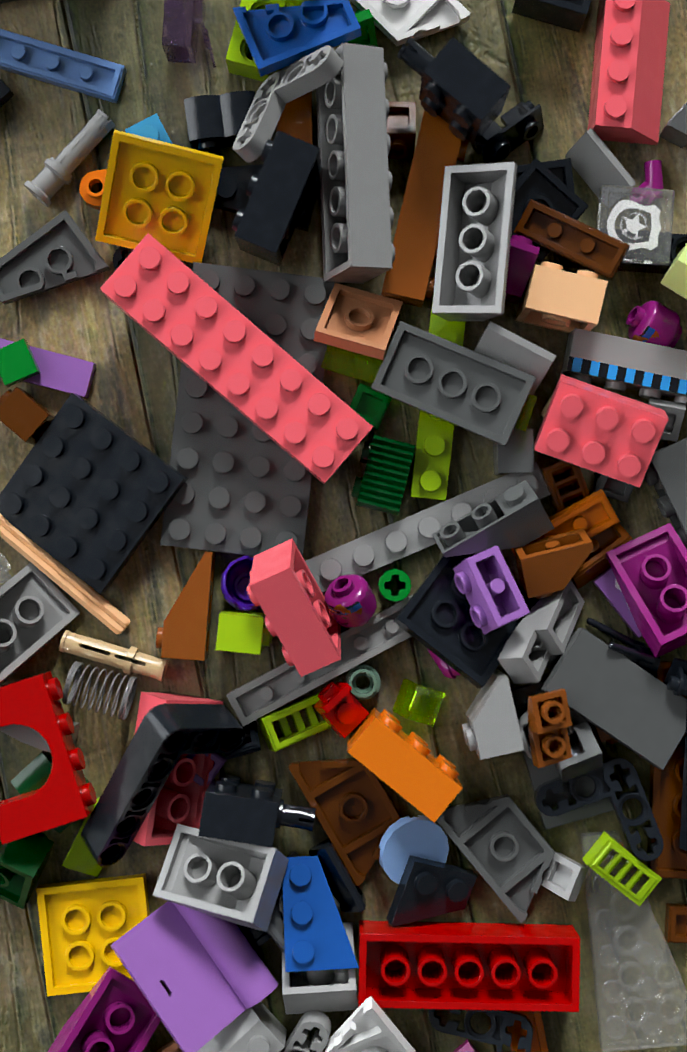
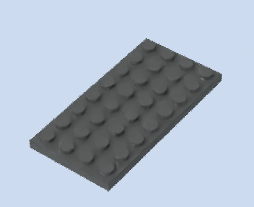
M193 262L192 271L323 383L327 344L314 341V335L334 287V282H324V278ZM181 363L170 466L185 476L187 481L164 511L160 545L255 556L293 538L303 556L312 474L186 365Z

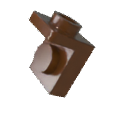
M389 101V114L386 123L387 135H389L391 140V148L388 159H413L416 139V102Z

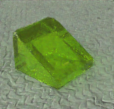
M404 679L393 711L406 719L433 726L445 693L418 682Z

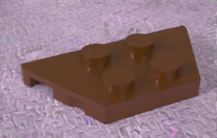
M355 758L294 761L288 764L289 770L311 808H316L315 815L358 887L365 880L366 874L376 859L378 860L380 857L381 849L379 844L382 836L388 827L399 820L401 816L379 778Z

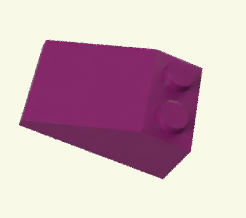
M668 523L606 552L608 562L634 621L653 655L658 658L687 644V549L672 524Z
M109 967L64 1024L48 1052H142L161 1020L136 983L114 968Z

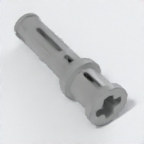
M98 109L96 114L55 159L53 157L47 158L44 161L45 167L32 181L27 180L23 185L41 203L49 207L51 204L50 199L64 184L69 185L73 178L71 173L110 130L114 129L116 126L112 120L108 121V116Z

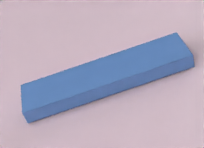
M0 29V69L117 104L127 71L124 65Z

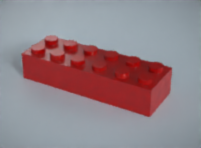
M359 920L358 1007L366 998L372 997L380 1008L579 1012L580 937L573 925L415 921L399 926H391L388 921Z

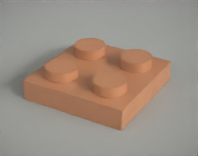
M335 283L316 327L314 341L384 360L402 311L403 301Z

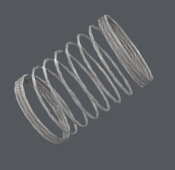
M74 662L64 685L63 704L68 705L73 699V707L76 705L82 689L85 670L90 666V676L81 697L80 709L83 708L86 702L92 674L97 668L98 677L93 686L87 709L89 711L93 705L99 677L105 670V680L95 707V712L97 713L103 700L107 678L113 673V681L103 707V715H105L112 696L114 682L120 674V685L112 704L110 716L114 715L121 685L124 679L128 677V683L118 713V719L124 721L133 703L137 687V677L132 676L129 679V676L126 675L122 679L121 673H118L114 678L113 671H110L107 675L106 669L100 672L98 667L92 670L91 665L85 668L83 662ZM74 675H75L74 682H73L71 691H70L69 696H68L69 688H70L71 682H72V680H73V677H74ZM80 681H81V686H80V689H79V693H78L77 699H76V701H75V703H74L75 696H76V692H77L78 686H79ZM87 685H88L87 693H86L84 702H83V704H82L83 697H84V693H85L86 687H87ZM94 689H95L94 697H93L92 703H91V705H90L91 698H92V695H93V692H94Z

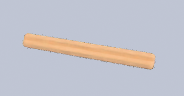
M0 514V537L115 634L119 635L124 632L131 622L127 616Z

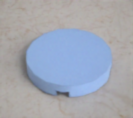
M424 815L400 818L388 827L380 840L379 863L388 877L397 884L400 883L410 855L446 863L449 852L448 838L437 822H432Z

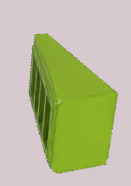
M319 693L275 709L257 719L269 750L277 752L331 728L325 720L318 722L312 705L320 700L318 698ZM302 709H305L311 725L309 727H305L299 712ZM290 714L297 729L293 733L286 719V716ZM278 721L283 737H277L272 722Z
M605 831L582 858L588 867L639 907L662 879ZM614 849L617 853L604 868L600 864ZM624 857L627 860L626 863L614 876L611 872ZM633 866L637 867V871L626 884L622 883V879ZM643 874L647 875L649 879L637 894L631 889Z

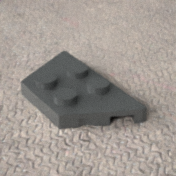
M508 794L446 808L436 820L437 823L517 920L523 923L528 915L527 909L534 894H537L542 883V875L549 867L555 854L553 848Z

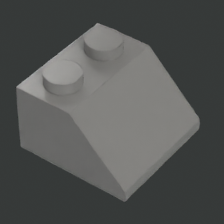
M491 321L474 349V352L536 377L526 402L532 398L556 357L551 352Z
M495 670L466 711L467 723L461 724L466 745H468L470 751L475 750L481 760L524 750L509 679L500 670Z
M342 922L355 955L353 922ZM282 951V995L286 1015L302 1014L310 1010L320 1012L356 1010L358 1008L356 968L285 972L284 952Z

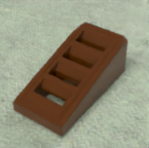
M562 460L540 470L550 492L549 497L556 513L565 509L564 502L578 496L582 500L590 495L579 466ZM567 470L569 471L570 477L555 483L553 476ZM574 483L576 490L560 496L559 489Z

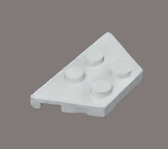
M350 0L362 11L369 9L373 16L374 24L396 46L405 44L411 37L417 40L464 24L470 19L471 14L458 0Z
M372 997L366 998L329 1038L325 1046V1052H416Z

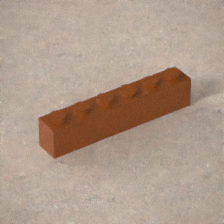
M425 110L393 241L395 260L392 264L393 268L386 271L381 293L382 296L421 308L425 298L432 299L435 278L430 277L432 264H436L445 166H456L457 160L464 161L468 146V140L462 141L450 131L449 124L439 115L433 117Z

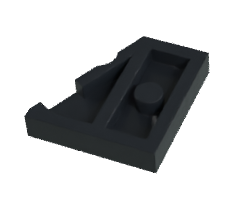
M410 855L386 919L391 926H399L463 910L466 908L477 875L470 869Z

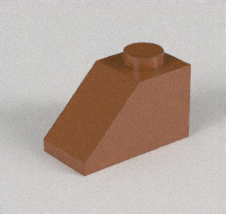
M583 528L534 540L523 547L514 548L520 582L528 598H546L554 592L565 589L594 549L593 542Z

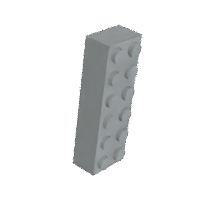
M342 43L335 50L343 60L342 68L331 81L316 88L318 147L320 148L321 160L319 176L324 282L363 284L392 269V264L395 260V247L391 243V227L394 221V213L390 207L389 195L392 187V174L388 171V154L391 148V140L389 135H387L386 123L389 114V101L385 98V82L388 75V67L384 62L383 48Z

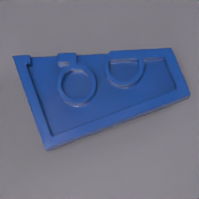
M349 0L303 1L300 6L280 7L279 3L266 4L265 9L246 10V6L233 8L234 15L260 77L289 66L328 45L333 48L362 36L361 27Z
M318 856L287 857L289 861L282 881L285 972L359 968Z

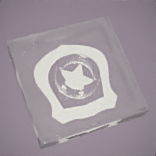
M602 185L600 187L597 230L630 245L623 262L667 265L670 263L675 190Z

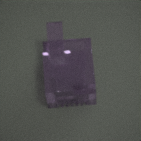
M165 0L162 46L168 62L196 63L198 25L201 24L205 47L209 49L213 68H216L209 33L205 27L206 5L204 0Z

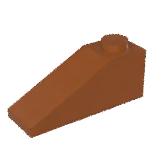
M216 552L204 553L165 618L163 627H158L156 648L162 649L161 658L205 661L208 658Z

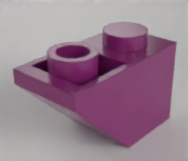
M513 235L510 240L505 301L517 304L522 298L540 247L532 245V240L523 236Z

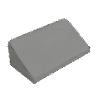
M591 128L586 131L565 155L566 159L571 158L573 168L608 209L624 198L636 185L634 179Z

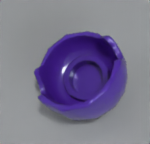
M242 556L229 563L221 576L220 589L224 599L234 608L246 612L257 611L261 609V606L256 607L252 603L247 591L253 558Z

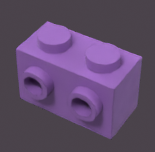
M498 545L465 559L453 568L456 587L460 593L465 594L471 606V618L474 624L482 629L484 635L530 613Z

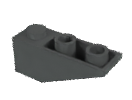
M684 438L655 451L644 479L649 486L654 485L659 496L656 502L661 514L665 518H670L675 531L687 549V438Z
M524 480L508 488L504 493L485 504L477 506L473 511L456 521L446 524L432 535L443 556L452 557L481 553L497 545L500 550L523 547L553 530L554 526L539 498L528 482Z

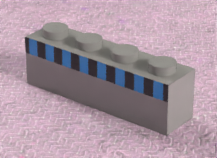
M578 328L569 333L561 374L591 384V381L605 384L604 389L611 392L625 393L626 389L640 391L639 397L645 399H660L661 396L674 398V402L686 404L687 407L686 350Z

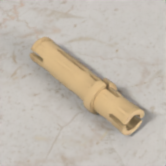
M69 630L64 632L59 645L60 652L70 653L94 662L123 669V674L132 675V673L158 679L161 682L164 680L169 660L141 653L137 647L131 646L128 649L102 640L79 635ZM83 646H88L91 648L102 650L110 653V655H105L102 653L91 651L83 648ZM122 656L135 661L146 663V665L142 666L126 660L119 659L118 657Z

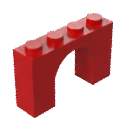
M51 671L0 687V727L19 724L36 730L46 740L52 754L51 773L43 787L0 801V840L2 844L86 818L93 812L94 804L97 802L94 787L90 782L86 783L82 770L86 766L84 755L79 747L75 748L71 736L74 733L72 718L68 712L64 713L60 701L63 698L62 686L57 677L53 678Z

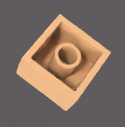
M542 262L541 265L535 264L520 299L515 321L565 333H570L575 328L591 331L598 325L608 281L598 279L599 275L591 271L578 270L577 274L563 271V266L553 262Z

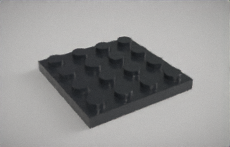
M71 393L0 493V514L94 590L102 594L110 587L187 481V478L78 394Z

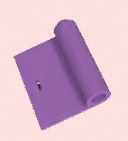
M169 901L110 945L182 1052H197L241 1013L258 1004L279 985L237 924ZM160 981H162L165 987L168 989L170 996Z

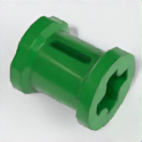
M388 569L379 578V591L389 601H401L410 593L411 580L402 570ZM392 575H397L398 580L404 582V588H399L396 595H392L391 590L384 586L385 582L391 581Z

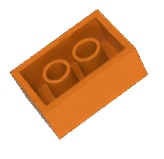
M373 708L347 740V752L435 823L462 789L457 778L460 774L455 770L456 766L441 754L437 758L430 754L431 750L428 748V743L412 731L409 736L403 732L400 720L388 710L384 709L380 713Z

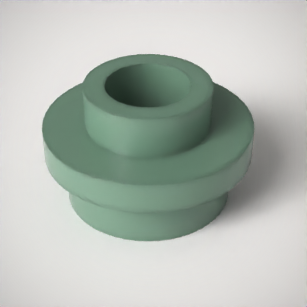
M360 664L349 670L345 683L351 686L352 690L350 692L356 699L368 700L378 693L381 680L378 672L373 667ZM364 675L369 678L370 683L366 688H360L356 685V679L359 676Z

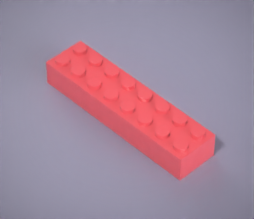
M149 233L100 288L102 293L324 485L372 430L373 426Z

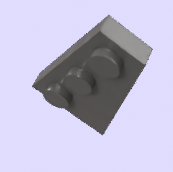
M64 210L0 258V301L6 305L111 269L69 213Z

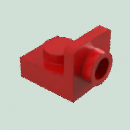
M331 682L318 694L320 700L313 707L341 738L345 739L370 713L350 692L352 688L348 683L337 682L335 684Z

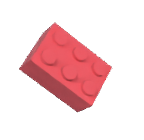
M560 374L537 434L534 451L640 488L668 422V416L663 409Z
M293 538L255 555L252 570L250 571L249 586H247L248 595L252 603L256 607L261 606L266 615L264 618L269 633L273 637L278 636L283 645L282 653L287 664L290 667L295 666L302 677L341 660V626L335 621L325 603V596Z

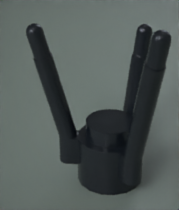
M592 618L586 620L588 625L628 645V647L611 642L608 645L609 649L623 654V656L652 676L656 674L660 665V657L656 658L650 648L646 647L645 643L633 640Z

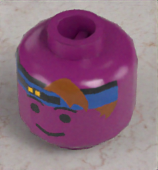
M651 300L644 303L641 307L635 306L626 320V324L629 325L628 337L632 340L673 348L682 334L679 315L658 301Z
M347 574L336 578L325 592V603L335 621L343 627L363 626L368 623L376 611V598L369 584L363 577L357 574Z

